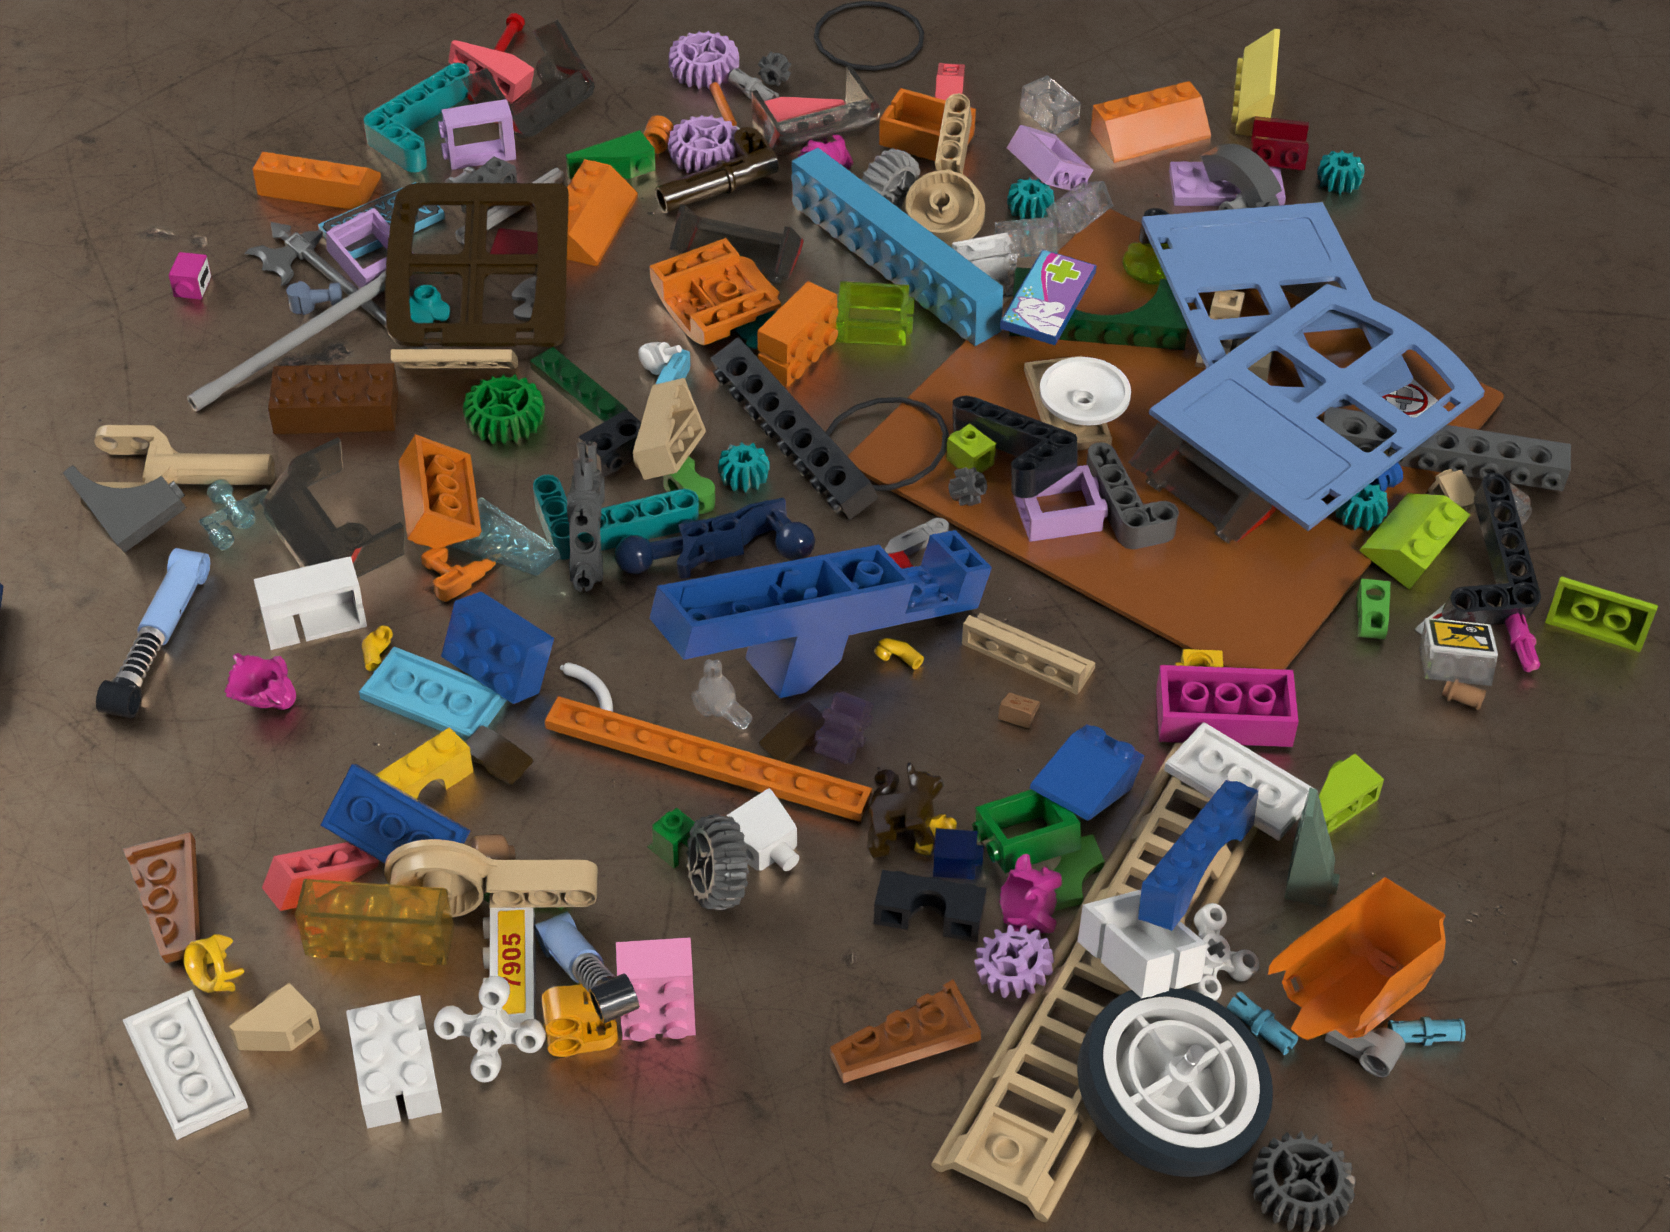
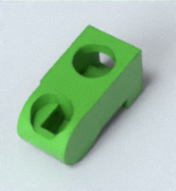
M689 456L677 473L663 476L664 489L668 492L679 489H690L696 492L699 499V514H707L714 509L715 484L710 479L701 477L695 472V461Z
M1361 578L1356 596L1357 618H1359L1358 637L1386 639L1389 624L1390 581ZM1378 589L1382 593L1381 596L1366 594V591Z

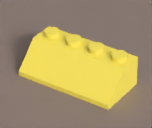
M1274 29L1246 46L1243 58H1238L1231 123H1236L1235 134L1252 136L1255 116L1271 118L1275 97L1280 29Z

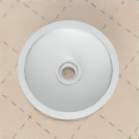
M1074 357L1061 360L1045 371L1040 381L1039 393L1044 406L1056 417L1072 424L1092 426L1112 421L1127 409L1131 398V386L1124 373L1114 365L1096 358Z

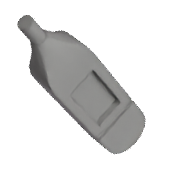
M943 518L932 519L926 522V524H921L892 538L884 550L887 554L904 551L909 556L926 548L930 535L948 532L949 523Z

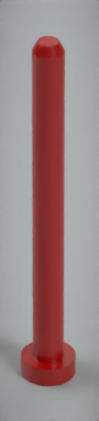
M511 13L506 19L507 27L493 50L505 52L515 33L521 31L525 25V20L521 15ZM475 80L467 93L468 99L470 101L476 100L484 85Z

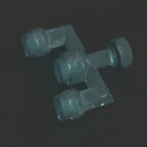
M221 479L215 481L209 487L207 495L214 504H223L226 508L200 519L199 523L209 534L211 543L220 550H226L233 545L235 539L231 530L225 525H220V523L229 520L236 528L248 529L254 524L256 519L255 511L252 508L260 504L265 508L264 513L271 521L281 523L288 518L289 510L281 499L272 498L267 502L271 493L266 488L237 501L232 496L233 487L227 480Z

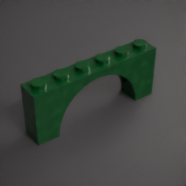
M1015 267L1013 299L1031 268ZM1160 279L1156 294L1150 301L1136 310L1116 315H1097L1075 309L1059 340L1185 350L1188 326L1168 281ZM1009 332V336L1026 337L1013 332Z

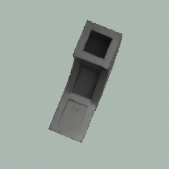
M1222 144L1201 155L1209 180H1225L1234 184L1245 196L1249 208L1280 206L1276 194L1281 192L1282 189L1276 176L1264 160L1250 149L1238 144Z

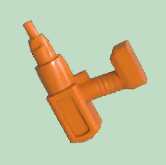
M445 546L437 549L432 548L421 555L422 565L427 569H433L441 575L433 580L434 592L439 600L445 602L472 588L471 584L484 577L485 573L496 565V562L503 559L502 555L499 554L495 557L484 558L481 561H473L464 567L460 565L451 567L445 563L448 560V549Z

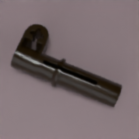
M752 127L740 128L734 134V147L736 148L737 158L726 162L718 160L715 166L657 186L655 193L659 206L664 213H668L725 191L730 194L736 187L777 173L779 171V164L773 149L757 129Z

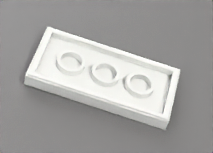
M1205 722L1167 760L1164 771L1210 799L1225 780L1238 781L1248 787L1259 790L1254 826L1278 841L1300 818L1309 788H1313Z
M189 990L123 1019L125 1028L176 1140L248 1108L246 1100L193 990Z

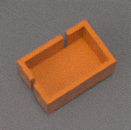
M900 88L891 101V105L887 107L880 118L879 145L896 150L899 149L909 154L935 161L946 100ZM971 108L972 122L968 144L973 138L975 131L976 109Z
M807 281L757 330L758 351H760L758 359L784 387L787 388L795 379H799L803 375L804 370L812 362H816L819 359L821 352L836 341L838 336L837 316L839 312L837 308V294Z

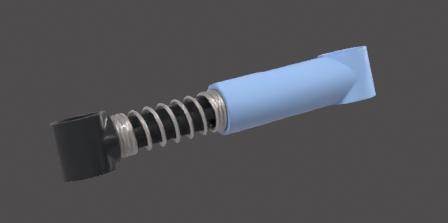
M180 548L173 549L167 564V574L137 628V639L130 648L127 659L123 661V666L120 667V671L111 681L104 680L99 686L96 696V709L98 712L127 718L136 716L142 698L140 687L143 680L141 678H145L146 671L150 670L149 665L153 663L152 658L157 656L156 651H159L160 647L169 641L197 585H202L207 580L210 571V557L208 554Z
M568 911L534 925V931L544 955L547 958L553 957L573 981L582 984L589 992L595 1011L603 1024L639 1009V1001L628 976L623 973L615 977L605 967L601 955L577 930L574 920Z

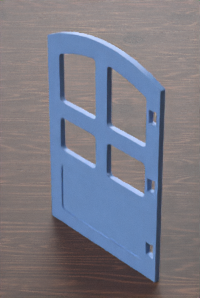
M1323 202L1142 217L1141 223L1206 368L1226 355L1220 340L1252 337L1291 309L1280 286L1335 281L1340 284L1342 289L1372 299ZM1167 242L1170 249L1163 250L1160 243ZM1254 288L1259 291L1270 315L1214 320L1208 316L1198 293ZM1187 303H1195L1197 309L1190 311ZM1329 310L1294 336L1309 346L1303 333L1360 328L1364 331L1373 349L1391 334L1356 317L1336 310ZM1400 355L1363 384L1382 397L1410 384L1413 376L1402 355ZM1293 362L1304 387H1272L1293 402H1300L1321 387L1323 383ZM1341 399L1331 407L1337 408L1353 404L1348 400Z
M1326 284L1151 407L1149 414L1309 531L1484 396L1485 390L1457 355L1423 327L1377 301L1352 291ZM1329 310H1336L1356 317L1391 334L1347 368H1339L1294 336ZM1407 350L1416 351L1452 389V391L1418 417L1408 416L1363 384ZM1271 351H1278L1321 381L1323 385L1300 402H1293L1247 368ZM1345 399L1391 430L1394 435L1373 451L1367 453L1316 417L1339 400ZM1450 401L1456 407L1448 412L1443 406ZM1389 447L1397 451L1390 457L1383 453ZM1331 494L1335 499L1327 505L1321 499Z

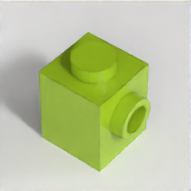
M968 424L961 430L953 432L948 438L946 460L958 469L965 467L971 469L975 467L977 472L982 473L994 465L996 443L974 426Z

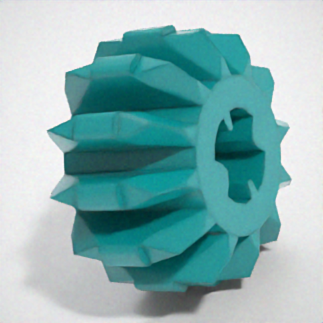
M1343 150L1340 153L1331 151L1329 155H1323L1317 169V179L1320 181L1321 187H1328V192L1337 191L1340 195L1344 191L1351 194L1352 190L1359 189L1362 183L1365 165L1361 163L1360 157L1353 156V152L1347 154Z
M1030 177L1027 180L1018 179L1017 183L1011 184L1007 196L1008 209L1011 210L1012 216H1019L1021 221L1024 219H1029L1031 222L1034 219L1043 220L1044 216L1050 215L1054 203L1053 190L1050 189V185L1042 183L1039 178L1037 180H1032Z
M741 441L739 446L729 444L727 450L721 451L717 466L719 477H721L724 486L731 485L733 491L741 488L746 493L748 488L758 490L760 484L766 483L768 470H770V461L764 452V448H756L754 443L747 446Z
M1369 484L1335 510L1336 517L1342 519L1343 526L1353 525L1354 530L1362 527L1368 531L1371 526L1379 527L1388 511L1387 493L1380 490V484L1373 486Z

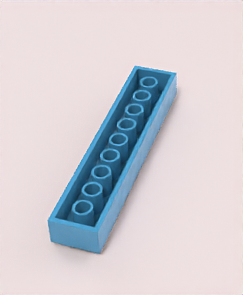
M816 148L792 160V202L797 210L807 215L815 224L820 225L833 238L838 239L851 252L856 253L869 266L874 267L887 280L892 281L905 294L914 298L923 308L928 309L941 322L950 326L962 338H965L974 346L1002 331L1000 329L1003 307L1002 285L821 149Z

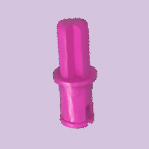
M1519 613L1512 614L1505 620V625L1511 637L1510 647L1513 651L1517 652L1525 672L1538 670L1540 662L1534 647L1536 645V638L1530 633L1525 616L1523 614L1520 616Z

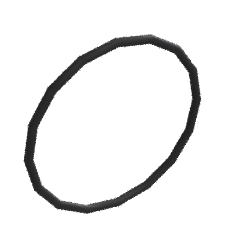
M859 1L843 4L828 11L816 23L814 40L819 51L834 63L851 69L875 71L897 67L911 60L923 47L925 33L918 19L903 8L886 2ZM859 6H876L902 13L915 23L920 35L918 45L908 56L893 63L872 66L852 64L834 57L823 48L819 39L821 25L827 18L841 10Z
M904 397L876 398L854 405L836 417L826 430L829 436L840 421L855 411L879 403L909 404L923 408L937 419L943 432L941 450L931 465L912 478L890 485H872L875 491H891L917 482L936 468L947 451L949 432L942 416L927 404Z

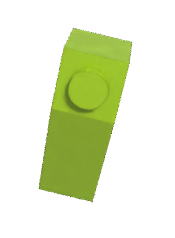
M1353 754L1344 761L1338 760L1331 766L1328 771V777L1319 794L1328 833L1379 799L1384 779L1356 754Z

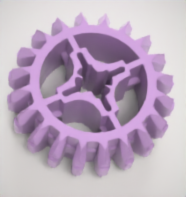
M698 30L696 34L688 32L687 37L680 36L679 41H673V46L670 47L668 63L673 78L679 79V83H687L688 87L694 85L698 89L701 87L709 89L710 84L717 82L719 85L721 82L728 83L731 71L739 67V52L734 41L729 40L728 36H720L719 32L712 34L709 30L706 33H701Z
M701 114L698 118L690 116L689 120L682 119L681 123L674 125V130L670 131L668 151L670 152L672 162L678 165V169L685 168L686 172L690 173L715 166L718 160L726 162L737 158L736 148L734 147V134L738 130L737 127L732 126L731 121H724L723 117L714 118L713 115L704 117Z

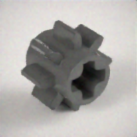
M771 51L767 57L763 56L758 63L759 67H761L758 75H761L762 80L769 85L776 84L779 86L782 81L786 82L791 75V72L788 71L791 63L788 62L783 54Z
M975 467L955 470L956 478L951 479L948 486L952 499L959 502L960 506L966 504L972 506L981 503L980 495L986 494L987 481L984 475L977 472Z

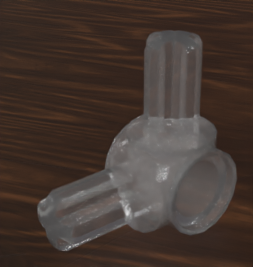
M717 659L714 661L706 660L703 670L704 677L699 681L698 689L691 695L695 707L706 717L711 715L715 717L723 716L737 729H746L753 719L752 715L735 701V690L730 681L722 675V663Z

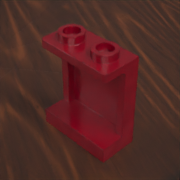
M1255 116L1250 150L1263 159L1268 166L1305 170L1309 143L1306 142L1309 122Z

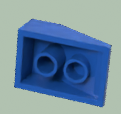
M1086 724L1072 733L1031 782L1029 788L1089 821L1132 789L1145 755L1137 752L1131 744L1117 741L1106 735L1103 729Z

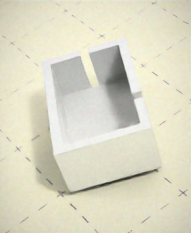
M351 556L254 579L271 650L300 643L293 615L299 614L306 641L367 627L359 582Z
M1141 890L1083 904L1078 942L1094 957L1100 958L1101 963L1139 997H1152L1169 991V987L1179 989L1202 981L1207 943L1180 921L1171 931L1139 920Z
M420 995L347 1010L361 1104L367 1129L401 1121L396 1095L403 1094L408 1119L441 1113L442 1109Z

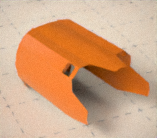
M1384 877L1300 936L1273 959L1268 973L1269 975L1286 970L1282 984L1288 999L1302 1007L1291 1029L1298 1036L1307 1040L1334 1030L1348 1039L1365 1036L1426 987L1433 973L1443 961L1446 944L1443 922L1446 915ZM1294 977L1300 988L1296 992L1291 982V979Z

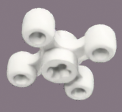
M1209 903L1200 908L1194 917V924L1199 931L1198 937L1207 943L1202 981L1191 984L1189 989L1216 1001L1222 992L1221 984L1216 977L1218 970L1227 971L1231 978L1236 981H1245L1257 973L1260 965L1258 957L1250 950L1230 951L1227 940L1219 935L1220 930L1226 924V912L1220 905Z
M500 976L488 977L482 983L478 995L483 1009L478 1014L467 1015L459 1007L446 1006L437 1013L434 1021V1030L443 1039L452 1040L458 1036L470 1037L473 1047L478 1050L472 1059L470 1071L473 1078L480 1082H490L497 1077L502 1065L501 1057L498 1054V1049L501 1045L514 1044L525 1053H534L543 1046L546 1038L545 1027L538 1020L527 1019L522 1023L510 1021L507 1012L502 1008L510 995V985L507 980Z

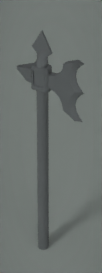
M271 222L273 238L283 239L285 247L273 249L261 245L249 248L244 253L259 257L263 262L262 270L278 273L281 277V286L288 285L294 276L291 263L298 257L300 259L305 258L333 283L340 282L341 290L348 296L359 290L315 253L314 248L323 235L321 230L308 231L303 234L295 232L293 234L290 232V225ZM371 299L361 305L363 309L387 328L386 312ZM425 345L424 347H409L411 349H429Z

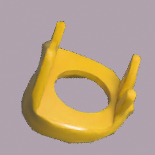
M213 934L205 939L191 941L186 947L184 953L186 972L192 983L203 992L235 991L234 983L226 980L242 975L244 969L239 968L225 972L223 962L227 957L225 950L233 943L232 938ZM214 963L215 969L213 980L208 976L206 966Z

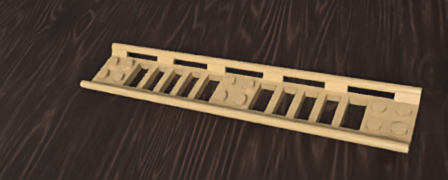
M1181 743L1173 745L1053 953L1054 963H1052L1053 974L1045 975L1047 983L1045 986L1035 984V993L1029 994L931 1164L938 1172L954 1169L1027 1204L1035 1218L1041 1222L1049 1220L1093 1138L1097 1126L1091 1119L1081 1096L1077 1065L1033 1044L1039 1034H1042L1080 1051L1086 1034L1050 1018V1014L1054 1007L1057 1006L1092 1022L1104 1007L1065 990L1073 974L1119 995L1132 990L1103 965L1100 958L1094 957L1077 941L1083 904L1137 891V889L1125 885L1128 877L1132 875L1144 881L1156 867L1139 859L1143 851L1146 850L1163 858L1174 845L1173 842L1153 834L1157 826L1159 825L1182 835L1193 821L1167 810L1174 797L1202 809L1210 800L1207 796L1164 771L1165 763L1180 748ZM1253 825L1242 841L1236 840L1231 851H1229L1226 843L1217 852L1201 878L1186 914L1180 920L1186 927L1188 925L1185 921L1209 876L1212 877L1214 882L1200 908L1209 903H1219L1258 830L1257 827ZM1193 919L1190 927L1188 928L1197 936H1199V931L1197 930ZM1025 1061L1078 1086V1089L1071 1099L1017 1072ZM1007 1090L1063 1115L1054 1133L999 1108L998 1106ZM1077 1119H1079L1082 1126L1052 1180L1048 1172Z

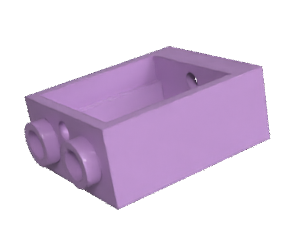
M507 99L442 109L443 121H439L438 126L440 136L445 138L446 143H441L444 160L449 159L452 170L484 165L493 156L504 161L516 159L513 120ZM498 122L500 139L460 146L454 145L453 129Z
M1020 125L1007 146V149L1043 183L1050 186L1080 193L1094 171L1055 134Z
M375 208L365 213H359L353 219L341 225H336L326 232L327 251L359 289L386 271L387 257L362 269L345 249V247L372 233L386 249L388 248L390 225Z
M1088 465L1077 466L1075 470L1035 497L1019 498L1014 496L1030 542L1102 531L1104 518L1108 516L1106 500L1101 499L1099 495L1097 477H1092ZM1082 490L1088 506L1042 513L1036 497Z

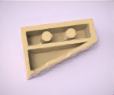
M685 378L652 385L633 449L635 466L640 470L644 480L677 473L706 433Z

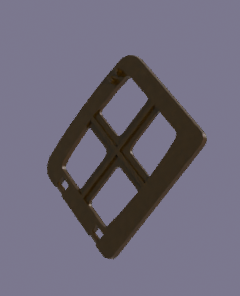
M414 183L403 187L395 197L386 259V326L391 339L399 345L408 347H424V345H442V347H516V345L555 347L562 344L565 339L568 188L559 183ZM426 205H461L466 208L464 248L462 252L458 254L412 253L415 224L421 207ZM490 206L533 207L537 220V253H488L486 250L488 208ZM415 274L459 275L462 278L460 322L415 323L412 321L410 312V277ZM499 274L535 275L537 277L531 319L528 322H482L484 281L487 276ZM425 332H442V338H425ZM517 332H534L533 338H516Z

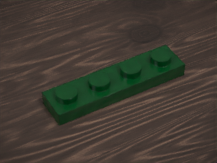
M554 347L530 360V367L536 374L597 425L626 409L628 410L627 407Z

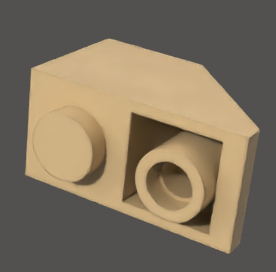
M290 983L279 990L271 992L262 1003L249 1012L242 1013L229 1026L234 1045L237 1049L249 1051H292L321 1030L316 1009Z

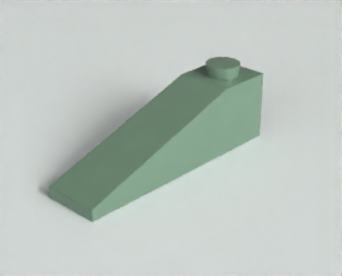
M1309 788L1293 841L1284 899L1326 907L1329 894L1336 895L1340 874L1334 873L1336 859L1318 791L1315 788Z

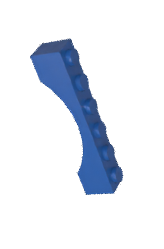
M1225 780L1142 883L1139 920L1171 931L1186 914L1199 882L1217 852L1231 840L1242 841L1253 827L1259 790L1248 787L1238 781Z

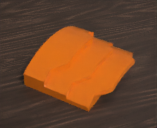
M726 238L650 265V279L662 303L685 334L700 345H707L730 336V330L755 321L757 316L781 308V302L778 300L780 291L764 277L752 259L739 256V253Z

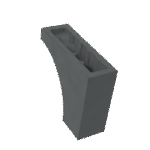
M74 465L63 472L116 545L124 553L187 508L181 501L185 494L175 481L168 484L162 475L141 486L112 488L89 480Z

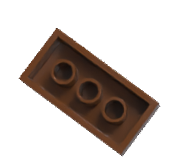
M395 364L273 366L268 405L273 434L395 431L398 401Z

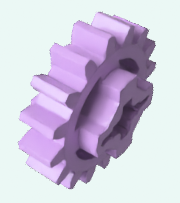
M1008 925L1007 933L1002 934L1000 930L996 929L994 930L995 938L993 940L988 937L983 938L985 948L976 949L978 959L975 960V966L981 984H988L989 992L993 993L1000 989L1002 997L1006 998L1009 992L1012 991L1015 992L1017 998H1021L1022 990L1027 989L1029 993L1034 994V985L1036 983L1042 986L1047 984L1045 975L1053 974L1052 963H1054V958L1048 939H1041L1040 931L1035 930L1028 934L1027 926L1025 925L1019 931H1014L1013 926Z

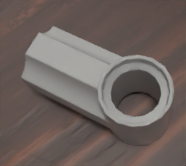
M1383 1027L1377 1030L1372 1029L1365 1036L1348 1039L1334 1030L1328 1032L1325 1041L1359 1058L1361 1066L1367 1072L1377 1077H1387L1405 1049L1404 1039L1395 1031Z

